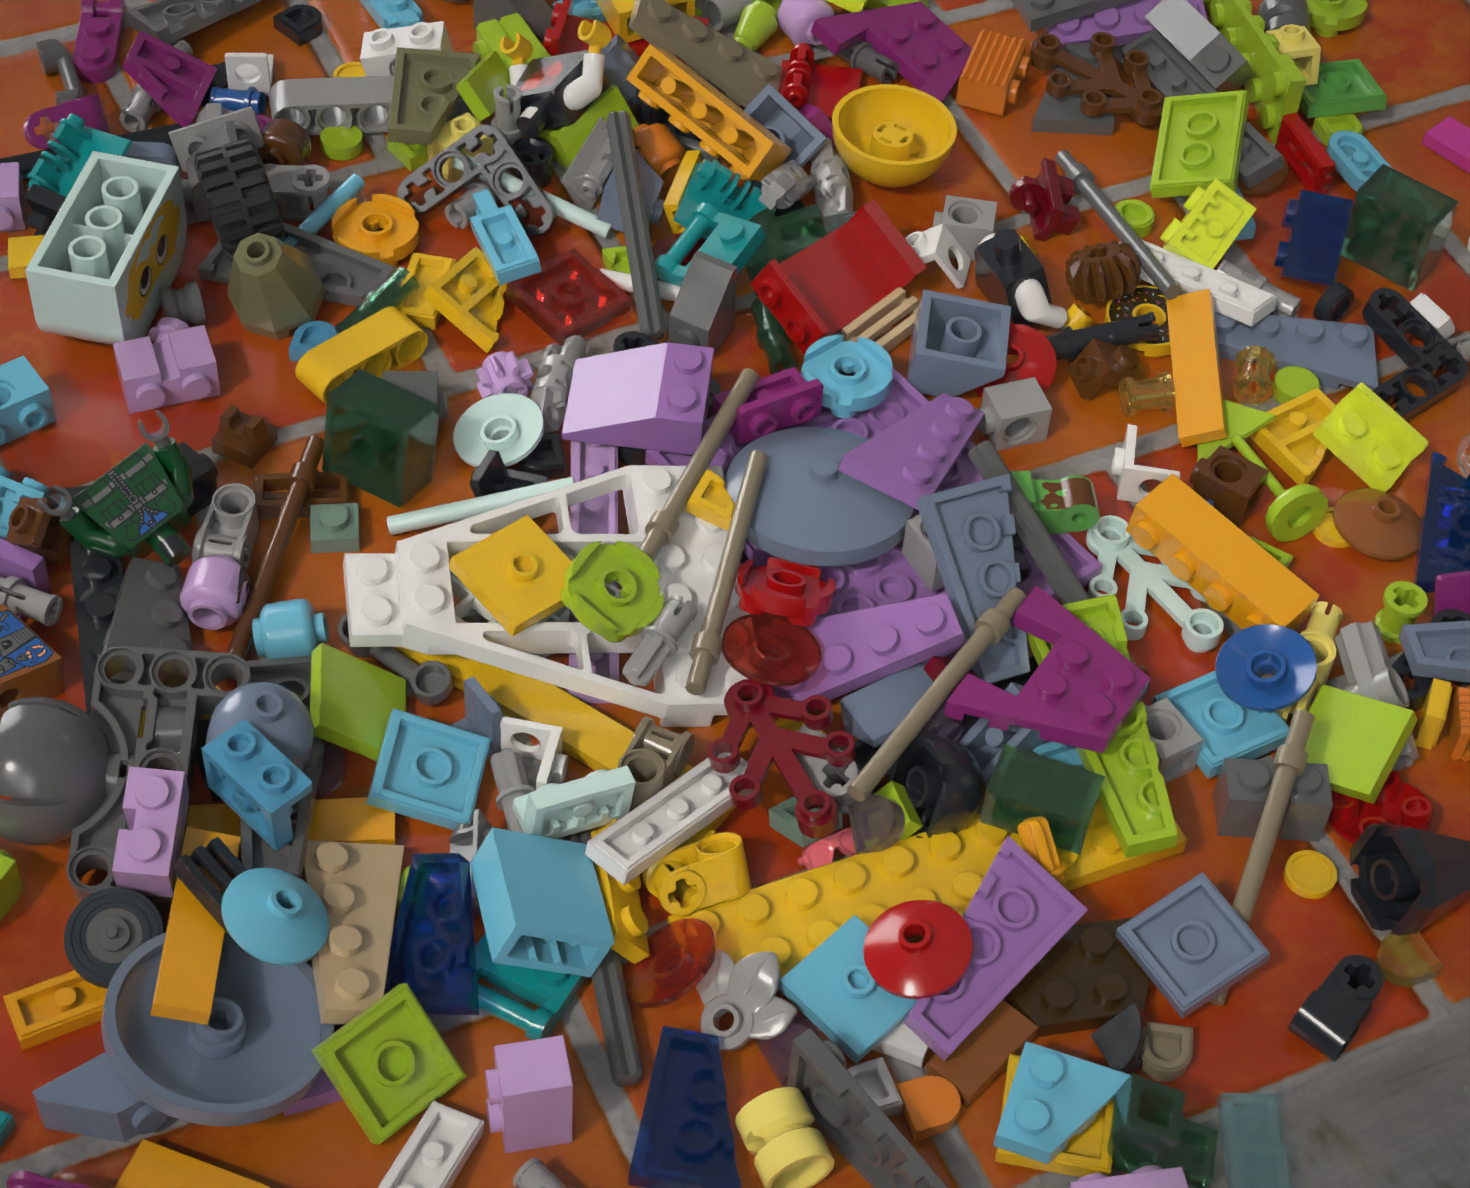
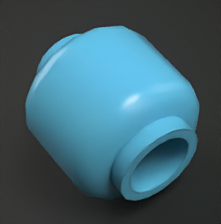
M300 598L266 604L261 610L260 618H254L252 621L254 644L260 658L275 659L311 656L312 651L321 643L329 642V629L325 613H315L313 605L306 599Z

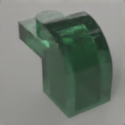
M817 203L776 218L773 210L766 208L749 220L750 222L762 225L766 236L745 264L750 281L752 282L770 261L776 259L780 264L827 235Z
M1132 1074L1115 1094L1107 1152L1112 1157V1162L1127 1174L1150 1165H1157L1162 1167V1169L1182 1167L1187 1184L1197 1188H1205L1213 1181L1218 1130L1182 1118L1185 1092Z

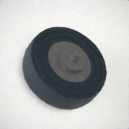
M126 888L99 890L83 899L69 916L64 932L66 956L71 966L84 980L95 986L108 989L110 981L121 963L143 943L165 933L166 925L158 908L143 894Z

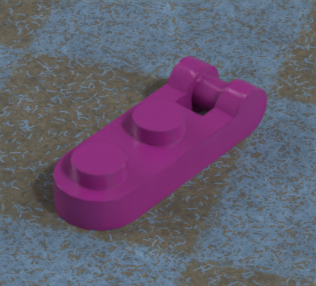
M81 0V16L73 52V63L80 80L87 83H102L114 76L117 70L125 24V0Z

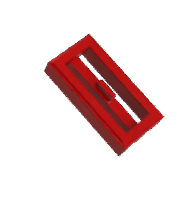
M1297 112L1284 115L1275 148L1282 153L1289 167L1314 199L1327 196L1328 189L1325 185L1331 183L1332 176L1329 172L1334 171L1336 164Z

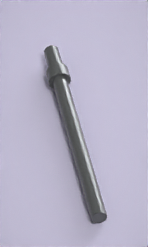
M1068 150L1059 151L1055 156V162L1063 170L1065 177L1073 179L1074 192L1081 193L1121 243L1131 245L1132 250H1135L1136 259H1139L1140 267L1167 299L1176 298L1180 294V286L1094 183L1095 177L1085 164L1078 163Z

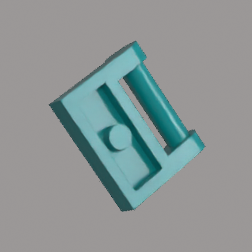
M701 202L692 213L693 220L666 255H659L655 260L657 277L667 283L681 287L691 261L686 267L680 264L706 230L712 231V233L699 251L737 266L738 275L766 238L762 225L721 213L711 204Z
M485 932L461 969L458 968L451 975L444 991V997L458 1005L467 1002L525 1030L526 1038L535 1040L550 1036L587 977L492 963ZM482 978L540 1007L535 1011L478 982Z

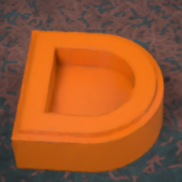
M928 1075L896 1084L898 1093L903 1101L902 1112L915 1141L945 1133L955 1125L959 1115L961 1098L958 1090L950 1081L939 1076Z

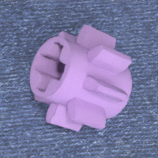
M500 351L491 354L484 360L482 368L476 370L480 380L476 385L482 399L502 393H515L527 397L528 391L533 389L530 378L534 373L527 358L517 361L513 351Z

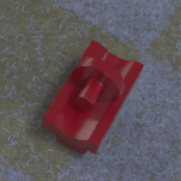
M1043 158L1041 161V171L1036 178L1023 176L1009 190L1012 206L1020 211L1029 213L1034 239L1044 242L1052 231L1070 235L1080 220L1079 208L1068 205L1075 190L1073 179L1058 175L1056 162L1047 158Z

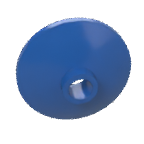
M1261 624L1235 633L1223 644L1216 658L1215 671L1221 690L1234 703L1251 710L1274 711L1295 704L1310 691L1317 675V660L1309 642L1296 631L1280 625ZM1267 673L1274 675L1271 678H1260L1261 675Z

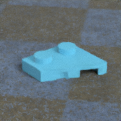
M1026 1041L993 1146L1049 1164L1066 1148L1067 1142L1072 1136L1081 1134L1096 1120L1099 1111L1113 1098L1119 1099L1125 1093L1130 1075Z

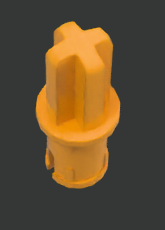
M1043 816L1023 820L1017 826L1023 850L1068 890L1063 874L1067 869L1066 862L1058 857L1047 819Z

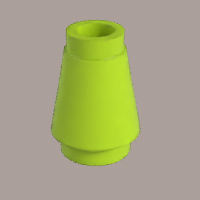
M759 0L745 6L733 39L755 52L778 29V18L775 8L767 2Z

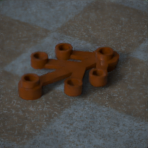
M1107 32L1093 34L1089 47L1090 53L1096 58L1099 69L1064 51L1059 38L1053 34H1040L1031 43L1029 56L1031 57L1030 64L1033 67L1048 71L1061 66L1083 78L1072 80L1071 76L1066 72H1051L1048 75L1046 92L1050 96L1064 98L1068 95H1082L1080 110L1083 114L1091 117L1107 113H1130L1131 118L1142 125H1155L1160 122L1165 96L1151 87L1146 72L1149 56L1145 52L1130 50L1125 55L1123 70L1128 75H1131L1132 87L1121 81L1113 57L1116 40L1113 35ZM1105 94H1113L1119 98L1106 99Z

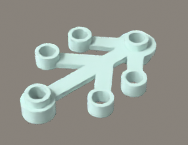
M1113 515L1100 517L1098 522L1088 529L1086 535V544L1089 550L1098 556L1097 561L1103 565L1101 574L1094 577L1089 583L1087 594L1090 599L1111 594L1116 596L1118 586L1112 579L1117 561L1129 573L1125 609L1121 611L1127 640H1139L1145 635L1148 616L1144 611L1148 592L1182 627V639L1190 650L1197 653H1205L1215 648L1220 641L1224 627L1221 617L1209 609L1198 608L1192 610L1169 585L1190 589L1193 597L1200 601L1206 602L1205 598L1187 582L1176 578L1168 566L1161 560V564L1145 562L1138 554L1155 555L1149 550L1141 548L1134 541L1133 537L1126 532L1128 523L1124 519ZM1098 590L1105 591V592H1107L1108 594H1101V593H1098L1097 591H1098ZM1126 622H1134L1138 626H1132Z

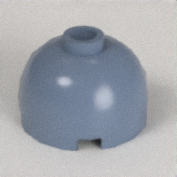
M267 682L249 683L228 693L215 707L211 716L205 745L240 721L246 720L297 768L304 772V767L310 760L315 738L314 725L310 711L295 693L277 684Z

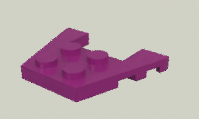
M921 1L818 18L814 21L810 31L834 55L862 40L872 43V48L899 64L898 72L916 89L935 97L941 103L944 102L945 98L958 83L972 51V48Z
M1035 586L1016 610L1012 626L1054 645L1017 696L968 673L947 700L944 715L963 721L964 714L989 719L988 727L1005 731L1011 725L1039 731V739L1104 753L1146 693L1150 677L1043 589Z

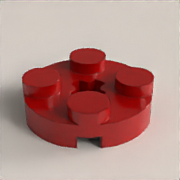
M768 557L766 566L753 567L755 559L743 562L738 568L735 591L740 597L739 608L746 613L754 615L770 613L784 616L789 622L798 626H812L816 623L818 615L825 614L832 608L836 589L835 581L831 577L828 583L821 580L822 570L813 565L800 564L779 557Z

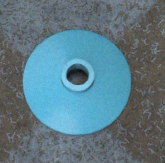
M274 868L247 870L235 877L224 892L221 913L227 931L244 951L261 961L281 966L301 964L313 958L327 940L329 918L322 900L307 883L293 874Z

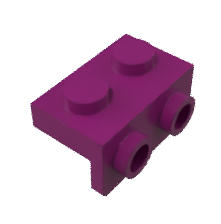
M795 367L761 378L756 383L745 404L738 407L737 418L729 431L740 445L790 426L806 423L821 414L824 386L819 379L806 382ZM731 389L714 395L713 409L716 413L720 410Z

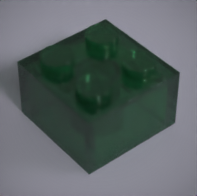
M1382 164L1357 191L1339 254L1414 292L1438 265L1459 201Z
M358 370L327 395L322 471H333L347 478L351 485L401 508L432 482L440 405L367 371Z

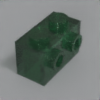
M1004 744L986 790L980 822L1018 834L1017 826L1023 820L1030 817L1043 816L1048 821L1055 847L1080 855L1098 805L1105 776L1090 772L1081 766H1071L1041 756L1031 750L1019 749Z

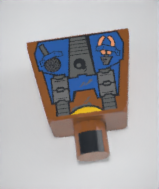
M4 604L0 605V720L3 713L8 710L9 702L21 698H53L65 692L62 657Z

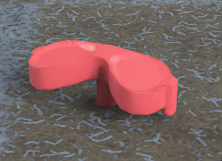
M854 827L839 831L808 845L797 862L800 866L805 865L808 870L832 863L834 849L849 857L866 851L865 834Z

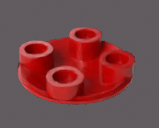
M1391 770L1374 804L1338 792H1331L1333 807L1328 817L1329 824L1337 835L1352 844H1355L1365 828L1370 824L1386 822L1427 831L1432 822L1433 810L1431 801L1417 788L1402 782L1400 775Z

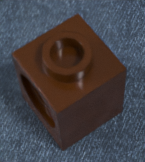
M1220 445L1208 460L1202 457L1197 462L1191 472L1189 482L1194 484L1192 490L1204 500H1213L1214 508L1239 527L1260 502L1269 470Z

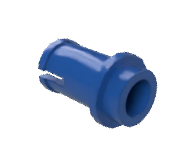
M252 86L247 90L213 87L210 92L209 103H221L224 108L233 112L251 106L256 115H264L266 97L264 92L258 91L256 87Z

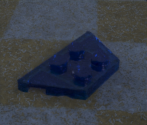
M1433 452L1428 466L1413 583L1421 587L1425 593L1435 592V579L1438 575L1470 571V474L1466 479L1446 467L1447 457Z

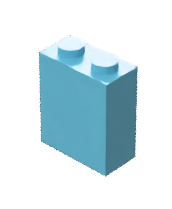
M491 828L470 862V867L492 963L585 977L593 975L615 941L593 861L585 855L587 844Z

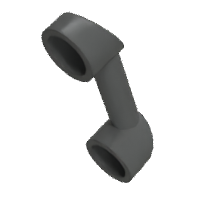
M56 39L37 41L38 55L44 74L59 72L65 90L55 92L57 106L62 105V102L85 97L84 89L67 48Z
M347 613L340 619L338 634L348 651L361 658L373 657L394 673L406 679L411 684L418 701L422 705H436L450 695L454 682L446 665L438 661H426L417 665L393 647H350Z

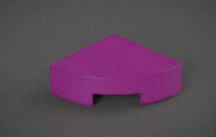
M806 103L799 112L823 135L831 140L832 146L835 149L832 123L822 110L811 103Z

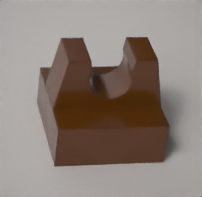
M231 404L220 416L219 431L211 439L212 451L215 454L253 469L278 440L277 427L264 422L263 418L258 415L252 417L239 410V407Z

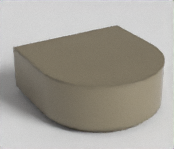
M1147 1022L1148 1035L1145 1036L1144 1045L1139 1056L1141 1060L1138 1066L1139 1069L1146 1076L1157 1081L1168 1082L1180 1078L1186 1072L1192 1057L1193 1028Z

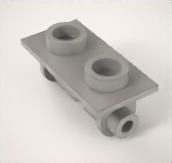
M252 107L243 108L168 132L183 172L187 171L185 161L227 121H234L238 141L248 138L257 149L264 147L265 143L259 128L260 125Z
M602 117L594 125L560 181L588 209L593 207L597 198L603 192L613 171L607 126Z

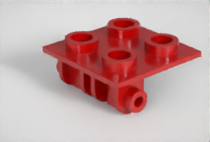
M799 43L794 46L790 52V60H782V74L778 92L798 111L806 103H811L822 110L830 122H832L833 111L837 103L850 92L860 88L862 69L814 64V51L807 43Z

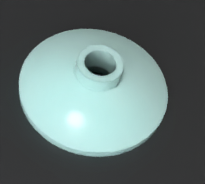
M515 393L492 395L473 404L459 418L453 433L454 446L460 458L473 467L480 465L489 450L499 451L504 465L507 467L519 462L536 448L544 432V418L538 405L526 396Z

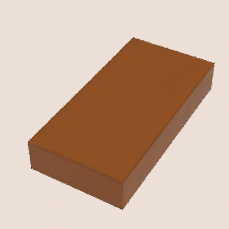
M1002 1000L945 1061L935 1054L927 1062L925 1074L939 1076L950 1081L958 1090L961 1102L968 1107L1007 1067L1009 1054L1019 1055L1023 1051L1025 1042L1031 1043L1036 1038L1039 1027L1006 1001Z

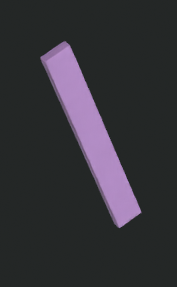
M571 440V477H574L575 483L618 469V446ZM618 490L570 506V525L572 530L579 534H618ZM614 581L612 585L618 588V583ZM569 609V622H580ZM569 653V666L578 669L576 653ZM589 653L593 674L619 681V653ZM568 689L570 695L584 703H611Z

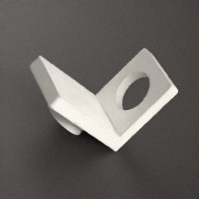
M225 53L228 89L247 90L252 86L256 87L258 91L264 92L265 96H269L273 81V54Z
M944 223L923 232H913L905 238L924 264L935 260L957 289L964 287L971 258ZM949 249L956 256L958 263L957 270L952 266L948 254Z
M1128 424L1123 447H1115L1111 475L1119 476L1117 500L1138 503L1149 494L1140 487L1143 481L1156 479L1163 482L1172 473L1180 479V472L1135 465L1137 425Z
M503 716L500 723L501 751L505 748H512L521 757L542 760L536 779V790L549 783H564L568 768V755L562 754L563 727ZM520 732L531 734L540 741V744L535 746L524 745L518 742L513 737V734Z

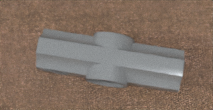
M1370 621L1366 623L1354 622L1341 628L1340 633L1334 639L1348 682L1343 687V690L1407 708L1409 706L1407 690L1397 671L1391 667L1379 626ZM1412 732L1392 768L1393 771H1400L1412 766L1413 761L1419 757Z

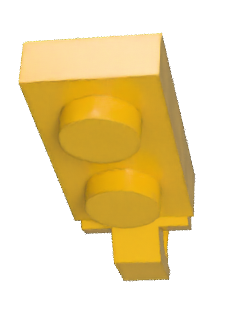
M615 818L611 820L612 822L601 827L597 831H592L591 838L595 837L596 835L601 833L603 830H605L618 820ZM593 861L615 941L611 949L636 964L650 956L646 936L649 925L641 908L638 891L641 887L640 877L638 875L623 885Z

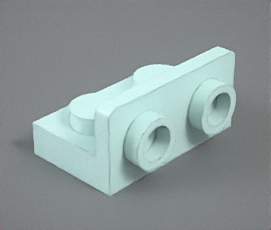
M628 766L609 771L600 769L588 774L584 778L562 784L549 783L538 788L536 791L516 797L513 800L512 808L524 833L557 839L606 825L612 822L611 820L615 818L619 820L628 814L636 782Z

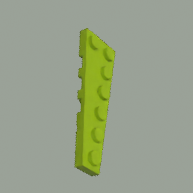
M1203 0L1209 13L1210 23L1248 61L1254 72V75L1244 83V86L1248 93L1249 102L1254 104L1259 114L1261 127L1266 129L1273 145H1275L1283 116L1298 113L1306 79L1288 54H1280L1277 51L1279 41L1275 35H1266L1264 33L1265 21L1260 15L1252 16V6L1249 0Z
M1115 594L1062 605L1130 661L1127 650L1128 640ZM1026 632L1028 644L1039 666L1054 645ZM1141 701L1137 704L1104 753L1076 747L1125 858L1176 847L1178 837L1164 778L1158 769L1159 759L1154 742L1150 739L1147 728L1145 705Z

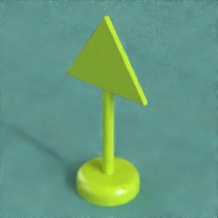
M1224 400L1227 438L1198 444V461L1202 457L1208 460L1220 445L1227 449L1235 446L1244 458L1268 470L1244 439L1277 419L1276 415ZM1270 471L1268 472L1265 484L1276 496V499L1269 506L1265 515L1266 528L1276 540L1282 542L1297 540L1307 535L1325 517L1328 510V499L1317 486L1310 484L1296 485L1285 490Z

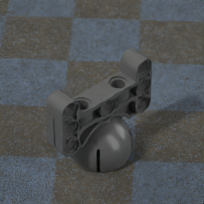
M113 646L105 650L97 660L91 699L92 712L89 714L67 701L49 697L21 698L9 702L8 710L3 713L0 723V795L12 797V800L0 799V837L10 842L30 846L49 845L71 838L66 868L69 883L78 902L99 890L117 888L112 867L119 829L127 830V822L122 807L129 766L185 772L190 793L184 828L185 835L201 715H212L215 707L228 693L232 692L218 690L216 685L225 679H235L241 683L237 688L252 683L250 668L246 661L238 655L230 653ZM122 671L135 674L130 681L123 684H116L110 681L115 674ZM173 675H182L188 678L179 687L171 688L163 685V682ZM143 711H146L144 731H143V739H142V738H139L140 727H141V720H142V712H143ZM92 869H102L108 872L106 879L98 885L88 886L81 883L82 877ZM143 894L155 904L160 913H170L173 897Z

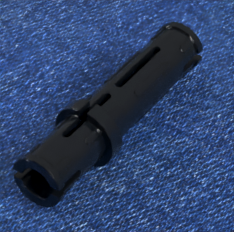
M1149 312L1145 315L1075 330L1067 326L1060 328V333L1046 335L1045 337L1052 344L1056 359H1065L1068 363L1073 362L1093 338L1117 346H1127L1150 340H1158L1159 329L1158 324L1152 323L1156 321L1154 313Z

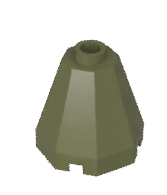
M256 233L241 240L233 256L227 294L245 331L281 340L290 335L289 330L315 321L327 292L309 255L276 237L262 233Z

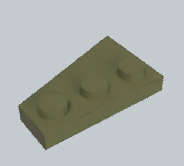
M397 47L388 122V142L431 145L461 98L456 85L481 61V54Z

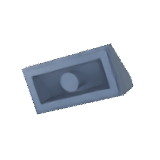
M920 662L843 697L840 700V707L846 732L873 747L883 744L933 683L923 669L925 665ZM947 699L930 720L944 713Z

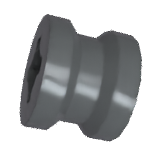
M196 281L186 283L181 289L174 290L169 286L159 289L165 317L177 318L186 324L192 323L195 326L206 324L204 305Z

